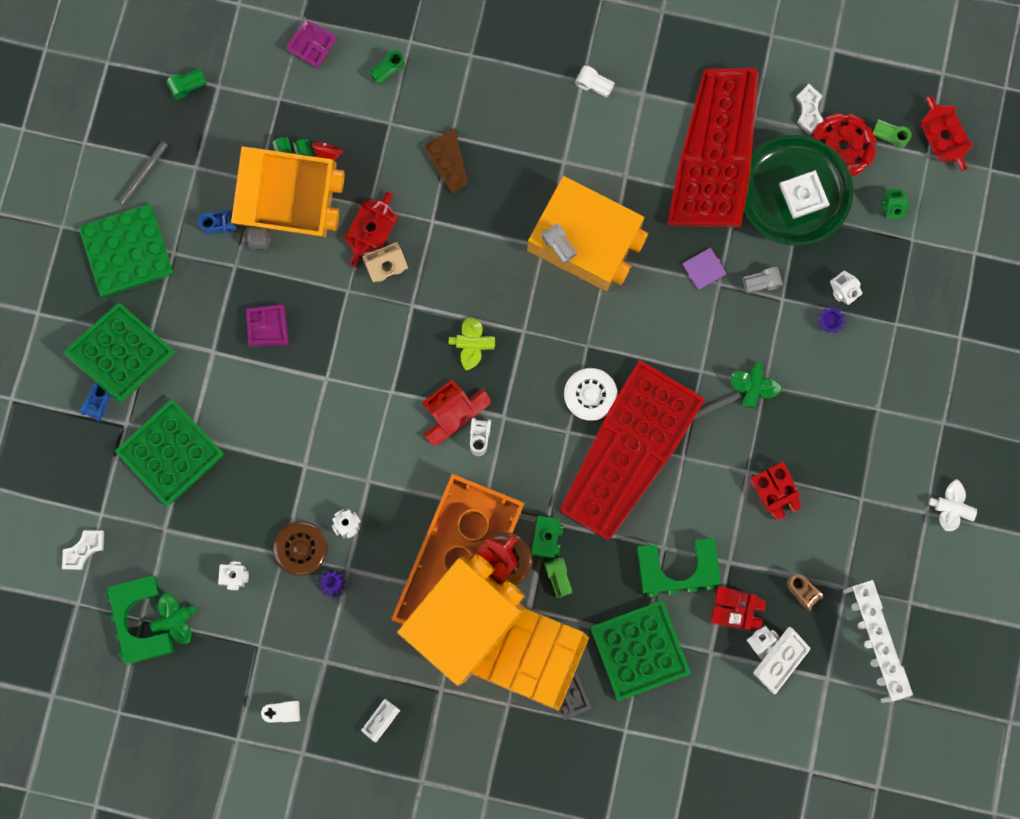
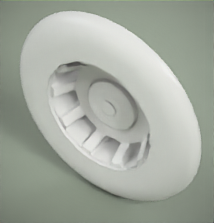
M585 368L574 373L567 381L564 390V399L567 407L575 416L584 420H598L607 416L617 398V387L613 379L606 372L596 368Z

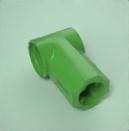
M878 120L873 131L875 137L890 142L899 149L906 147L911 138V131L907 127H897ZM897 135L904 136L905 140L898 139Z
M563 557L544 562L548 578L551 580L556 598L572 594Z

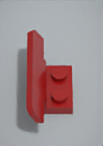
M450 380L422 402L423 406L438 423L423 435L432 445L440 444L489 406L490 398L486 391L481 389L468 399L463 390L453 380Z

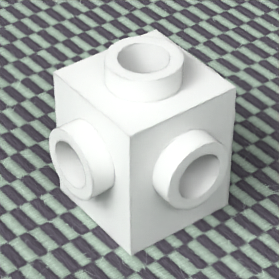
M843 271L830 281L834 290L833 295L839 302L843 301L849 305L862 295L859 280L846 271Z
M343 509L337 512L335 518L332 519L335 523L331 525L337 536L341 534L343 539L345 537H353L358 533L357 530L360 529L358 523L361 521L355 512L351 513L350 510L345 511ZM349 520L347 526L342 525V521Z
M229 562V565L220 564L218 581L220 586H227L228 590H239V587H244L245 583H248L249 571H246V567L241 566V562Z
M765 626L755 631L753 636L747 641L763 661L780 637L774 630L769 631Z

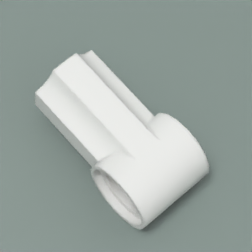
M583 66L575 81L579 88L587 91L592 90L606 98L610 95L615 84L598 75L597 71L589 66Z

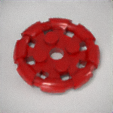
M836 113L823 119L822 123L817 124L811 134V138L825 142V144L837 152L845 162L851 177L861 174L863 169L872 164L876 156L877 150H875V145L877 141L872 128L868 127L862 118L853 114L842 115V113ZM841 122L847 123V126L841 127ZM827 127L832 130L829 134L826 131ZM858 128L863 132L860 136L856 132ZM845 142L848 145V149H840L838 143ZM863 145H867V150H862ZM857 158L861 161L859 164L855 162Z

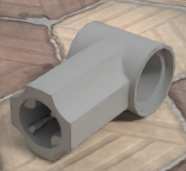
M558 223L541 234L543 241L549 248L554 250L563 264L569 262L577 255L575 249L566 239L564 230Z
M778 267L763 270L762 273L743 277V285L747 294L764 289L774 290L783 286Z

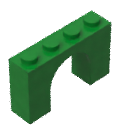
M715 538L699 539L693 542L696 568L693 575L683 581L672 580L662 572L659 564L657 544L638 546L636 553L642 595L647 594V597L659 596L658 593L666 592V595L678 594V590L693 593L697 592V588L704 587L705 591L716 590V586L721 585Z
M153 575L107 588L106 599L108 604L112 606L113 612H110L112 623L116 624L115 638L117 643L120 642L121 645L119 656L122 662H125L126 665H131L175 653L169 633L149 638H137L130 632L127 625L128 613L135 604L161 596L156 576Z

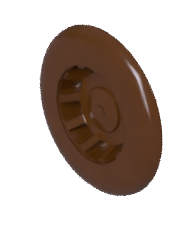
M304 521L293 522L283 527L277 534L273 544V554L277 564L287 573L297 576L307 575L316 571L325 561L328 551L327 540L323 532L314 524Z
M500 532L489 538H494L504 543L513 533ZM517 535L515 538L518 537L519 541L512 548V552L517 560V571L514 569L500 586L506 580L516 586L522 583L531 571V550L527 543Z

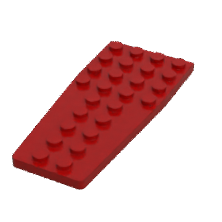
M755 68L707 69L704 71L677 170L668 219L670 226L741 227L750 177L759 77V73Z
M639 360L612 404L561 506V513L602 538L610 540L674 452L705 398Z

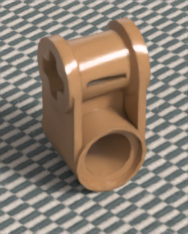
M794 575L787 580L789 591L808 611L812 610V606L819 599L822 600L824 598L822 593L803 575ZM796 578L801 581L799 589L793 586V581Z

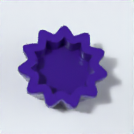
M831 307L828 310L825 308L824 313L819 314L821 319L818 322L822 325L821 329H826L827 333L833 332L836 334L837 330H842V325L846 323L843 320L845 315L840 314V309L835 310Z
M328 569L327 573L321 574L322 579L318 580L321 584L319 589L323 590L324 595L329 594L333 597L334 594L340 595V590L345 589L343 584L346 583V580L342 579L343 574H338L337 569L333 572Z

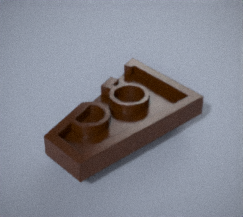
M455 128L423 146L424 151L451 194L468 185Z

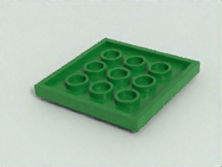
M152 204L79 226L101 298L174 275Z
M119 302L64 351V355L121 404L173 357L175 350Z
M173 399L115 450L119 457L166 507H169L225 455Z
M663 600L590 627L617 702L691 674Z

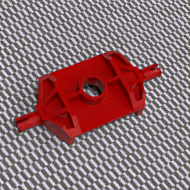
M933 95L927 97L925 100L930 110L920 122V125L937 160L940 162H957L961 172L967 170L968 167L963 156L974 143L969 142L955 113L956 107L938 106ZM941 132H947L950 138L944 140L940 135Z
M386 191V194L380 201L368 200L363 202L345 237V242L354 251V256L349 265L356 268L362 256L383 247L395 222L398 221L397 215L389 207V202L394 195L393 193ZM369 223L376 225V229L372 232L366 230V225Z
M514 534L504 543L494 538H487L470 558L471 560L477 554L487 562L492 563L494 571L489 576L499 585L517 567V560L512 552V547L519 539L518 537L515 538L516 535Z

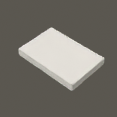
M788 627L753 674L770 692L776 694L811 648L794 629Z

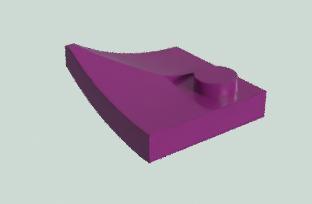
M306 20L296 32L286 50L319 69L337 40V36Z
M284 304L246 309L248 345L250 347L289 346Z

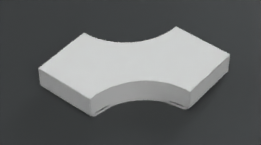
M810 84L795 98L801 106V117L797 124L809 135L812 134L818 123L823 122L818 112V103L822 95Z
M83 530L82 537L75 546L63 549L62 569L83 570L84 563L91 554L103 551L104 531Z

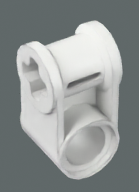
M472 418L470 451L475 456H482L487 451L491 420L489 419L488 421H481ZM476 442H481L484 447L481 450H477L473 445Z
M299 701L266 705L261 712L262 718L266 722L300 721ZM269 708H272V711H276V715L272 717L273 719L266 716Z

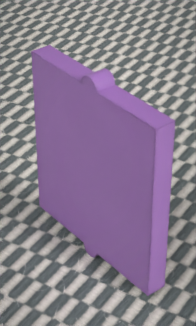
M711 248L682 263L689 275L688 279L692 280L697 290L726 275L725 270L720 264V259H717Z

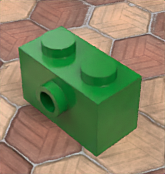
M544 516L537 517L531 552L532 556L554 559L555 555L559 556L561 544H557L558 536H562L564 525L560 524L561 519Z

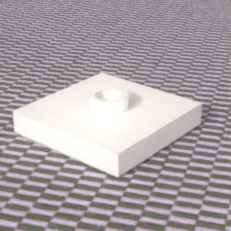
M816 170L779 184L793 219L830 205Z

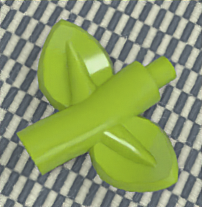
M467 318L463 322L462 335L449 337V345L463 348L460 357L465 370H470L478 365L482 358L481 350H494L495 336L481 337L483 327L474 318Z

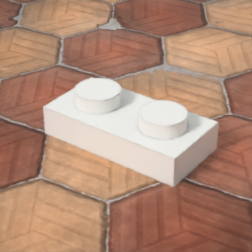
M384 699L361 731L374 742H377L400 710Z

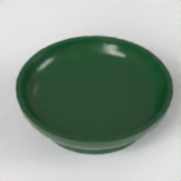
M786 135L763 143L752 153L744 214L749 223L760 234L779 244L806 246L826 239L841 227L852 206L853 183L845 162L831 147L808 136ZM816 170L830 205L793 219L779 184Z

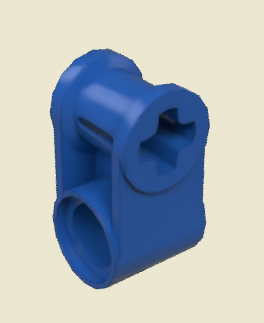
M233 210L203 214L199 218L201 231L206 235L236 231V226H234V223H231ZM206 221L213 222L210 227H204L203 225Z
M96 383L92 386L82 406L81 414H87L100 422L112 396L105 392L104 396L98 397V391L102 387Z

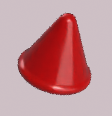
M314 142L312 144L315 157L336 161L343 154L341 148L322 142Z

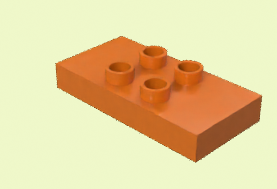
M452 474L391 620L404 625L458 558L468 557L470 559L484 541L496 533H513L524 503Z

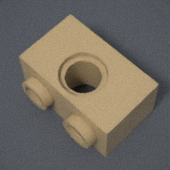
M397 242L362 256L373 282L383 281L388 276L400 274L405 269H408L402 250ZM389 261L387 266H382L384 262Z

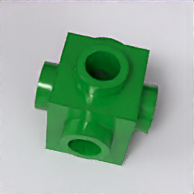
M904 189L885 190L884 200L881 201V211L885 213L886 218L891 220L906 218V211H909L910 203Z

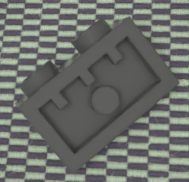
M575 672L559 710L564 720L592 709L577 672Z

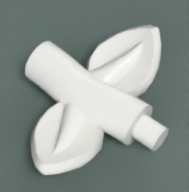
M957 479L947 487L945 492L946 499L939 497L938 500L931 498L929 501V505L934 506L935 510L941 511L939 521L946 531L957 529L960 526V517L972 522L975 520L977 509L964 504L966 492L962 483Z

